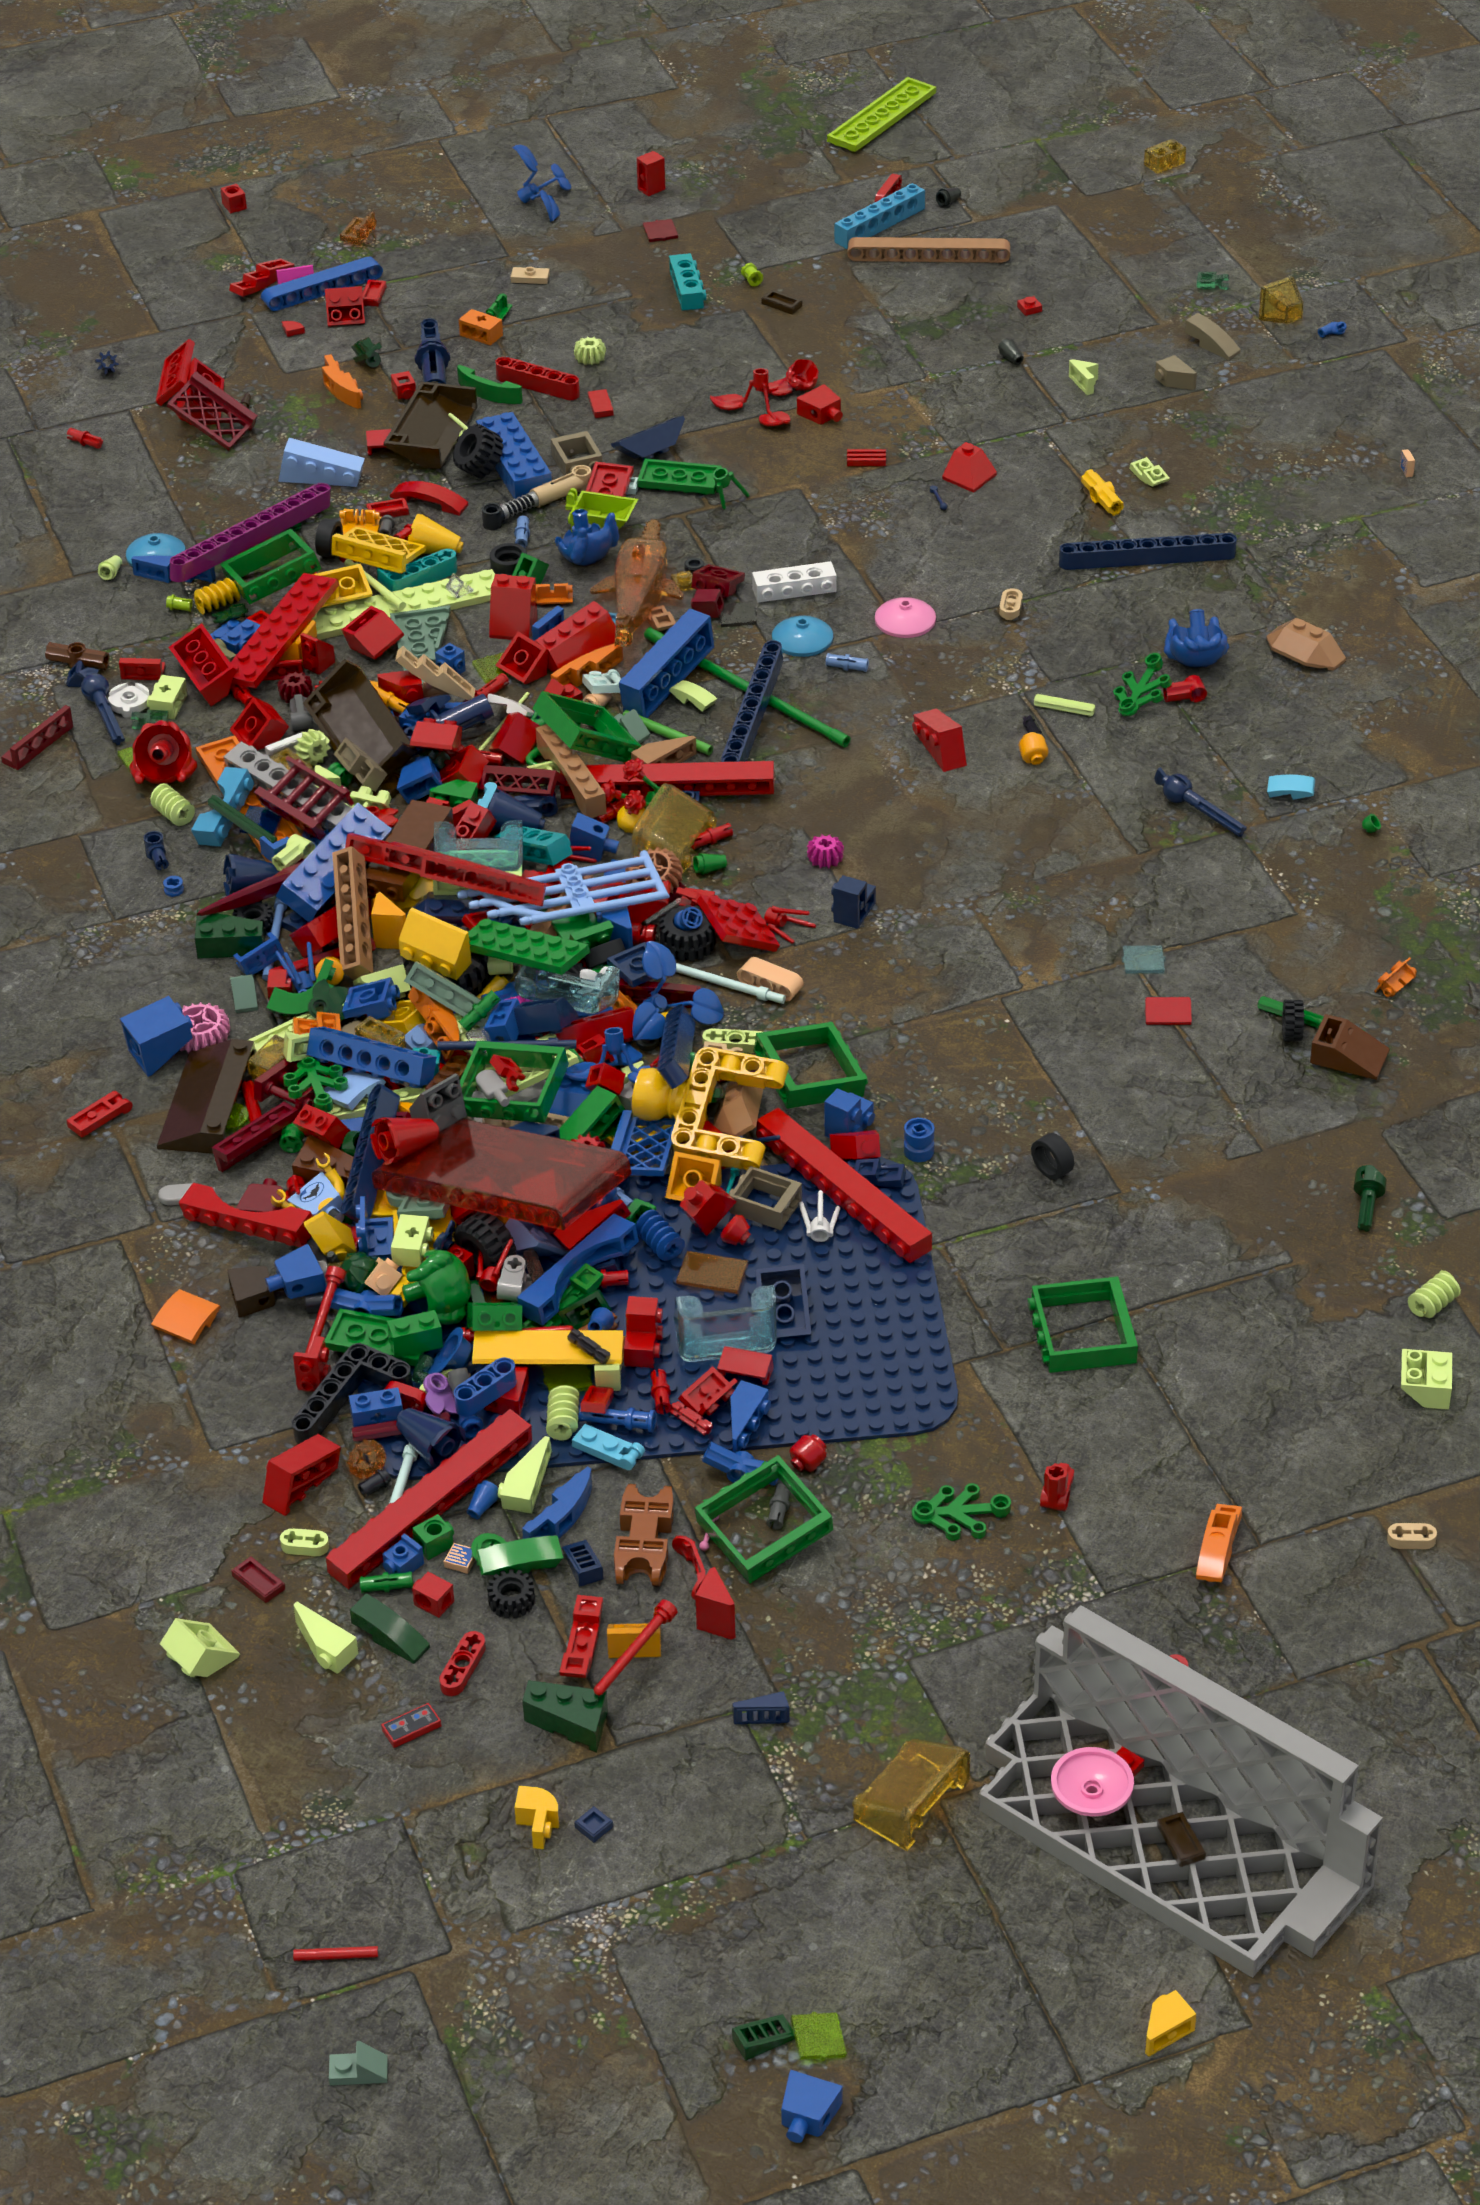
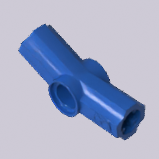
M336 1288L330 1308L337 1310L341 1308L379 1316H398L404 1310L401 1295H378L371 1290H364L360 1294Z
M710 1442L702 1462L727 1473V1478L732 1483L738 1481L745 1473L757 1469L765 1462L754 1459L746 1451L734 1453L713 1442ZM777 1478L776 1480H774L773 1482H771V1483H769V1484H770V1485H776V1483H777V1481L779 1480V1478Z

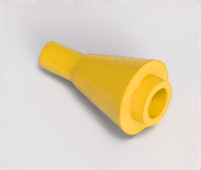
M496 975L482 990V993L476 997L481 999V996L488 994L490 990L493 992L503 990L509 982L504 976Z

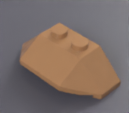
M1299 618L1278 626L1266 636L1271 650L1305 666L1327 668L1334 671L1346 661L1345 655L1331 633Z
M730 1081L717 1106L713 1125L723 1134L735 1137L743 1136L756 1128L763 1089L738 1085L737 1082Z

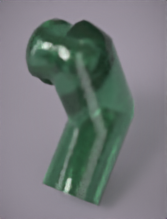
M424 1355L415 1366L412 1380L416 1384L420 1383L422 1385L426 1376L429 1375L427 1371L434 1363L433 1358Z

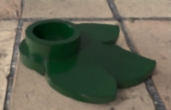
M245 603L229 606L230 610L213 613L211 616L218 617L216 620H213L214 623L218 624L226 622L231 618H243L249 610L246 608Z
M325 979L316 983L312 990L313 998L308 1004L310 1015L316 1018L318 1011H316L315 1006L320 1004L324 1008L321 1012L340 1014V1021L344 1020L345 1017L342 1010L348 989L345 987L330 988Z

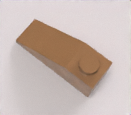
M687 736L647 743L631 752V759H642L644 761L643 764L681 763L696 755V737Z

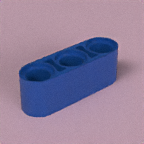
M506 1357L499 1358L459 1384L454 1389L456 1412L463 1417L472 1416L513 1389L517 1383L514 1361Z

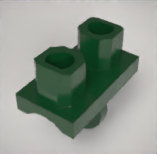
M366 337L351 346L356 353V356L353 358L356 363L364 360L365 364L370 368L379 366L381 357L375 352L382 348L379 342L373 344L371 339Z

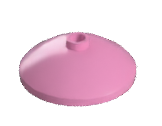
M900 597L885 602L876 610L875 623L887 635L898 638H913L926 634L934 627L936 613L930 605L922 600Z
M1084 1747L1068 1752L1057 1761L1051 1774V1787L1056 1799L1068 1810L1084 1816H1103L1121 1809L1128 1802L1133 1792L1134 1777L1127 1762L1116 1753L1103 1748Z

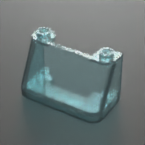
M522 820L505 822L500 830V838L457 839L456 828L452 823L434 821V852L502 871H515L523 863Z
M523 965L515 977V991L520 997L533 1001L564 997L575 1011L596 1014L612 1007L618 1000L620 968L608 966L604 974L598 972L595 976V981L567 974L560 975Z
M774 1285L756 1288L751 1295L752 1307L703 1313L702 1304L698 1298L694 1296L676 1297L673 1318L680 1357L687 1362L720 1359L724 1346L759 1353H767L773 1350L777 1342L776 1294Z

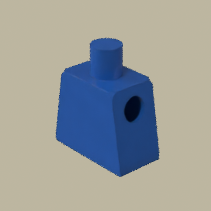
M429 756L417 757L415 762L402 768L397 790L408 804L411 800H417L428 795L430 788L442 785L440 772Z
M577 813L571 827L570 846H590L591 850L572 851V855L593 858L599 862L602 860L605 851L616 854L620 841L608 838L610 830L608 825Z
M309 1244L277 1259L274 1262L277 1274L265 1278L269 1292L283 1288L290 1299L322 1292L327 1287L324 1273Z
M791 2070L781 2109L782 2125L789 2128L786 2133L787 2138L795 2143H801L806 2133L816 2137L821 2136L843 2103V2086Z

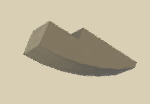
M1196 313L1186 320L1185 333L1199 339V347L1227 360L1241 353V349L1234 340L1207 317Z
M346 737L334 753L349 773L355 775L364 786L371 788L375 792L387 776V773L369 755Z

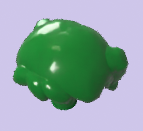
M435 1249L428 1250L423 1257H429L418 1268L407 1273V1280L413 1283L403 1284L404 1298L409 1303L426 1297L428 1311H436L441 1325L460 1323L466 1316L465 1305L471 1295V1282L466 1266L451 1252Z

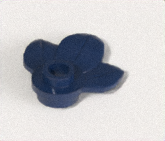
M453 1220L450 1221L445 1233L442 1232L433 1244V1249L447 1251L454 1245L452 1234L455 1229V1222Z

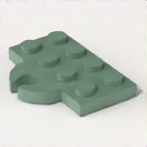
M467 1161L421 1163L416 1175L401 1178L388 1186L389 1191H386V1196L389 1204L398 1208V1220L400 1214L427 1216L431 1220L444 1218L468 1171Z

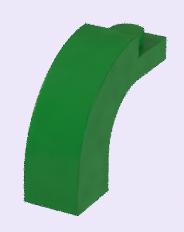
M325 958L315 984L323 979L332 981L336 968L333 967L334 961ZM315 984L302 993H290L274 987L266 1009L278 1015L291 1017L309 1012L308 1004L313 998L312 990Z

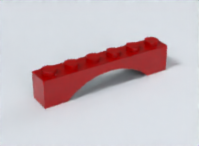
M192 1183L178 1202L185 1219L189 1221H197L209 1226H217L229 1231H237L249 1236H257L269 1241L285 1243L289 1246L302 1247L311 1237L304 1225L305 1221L313 1217L311 1211L290 1206L268 1212L244 1211L223 1202L217 1196L213 1187Z

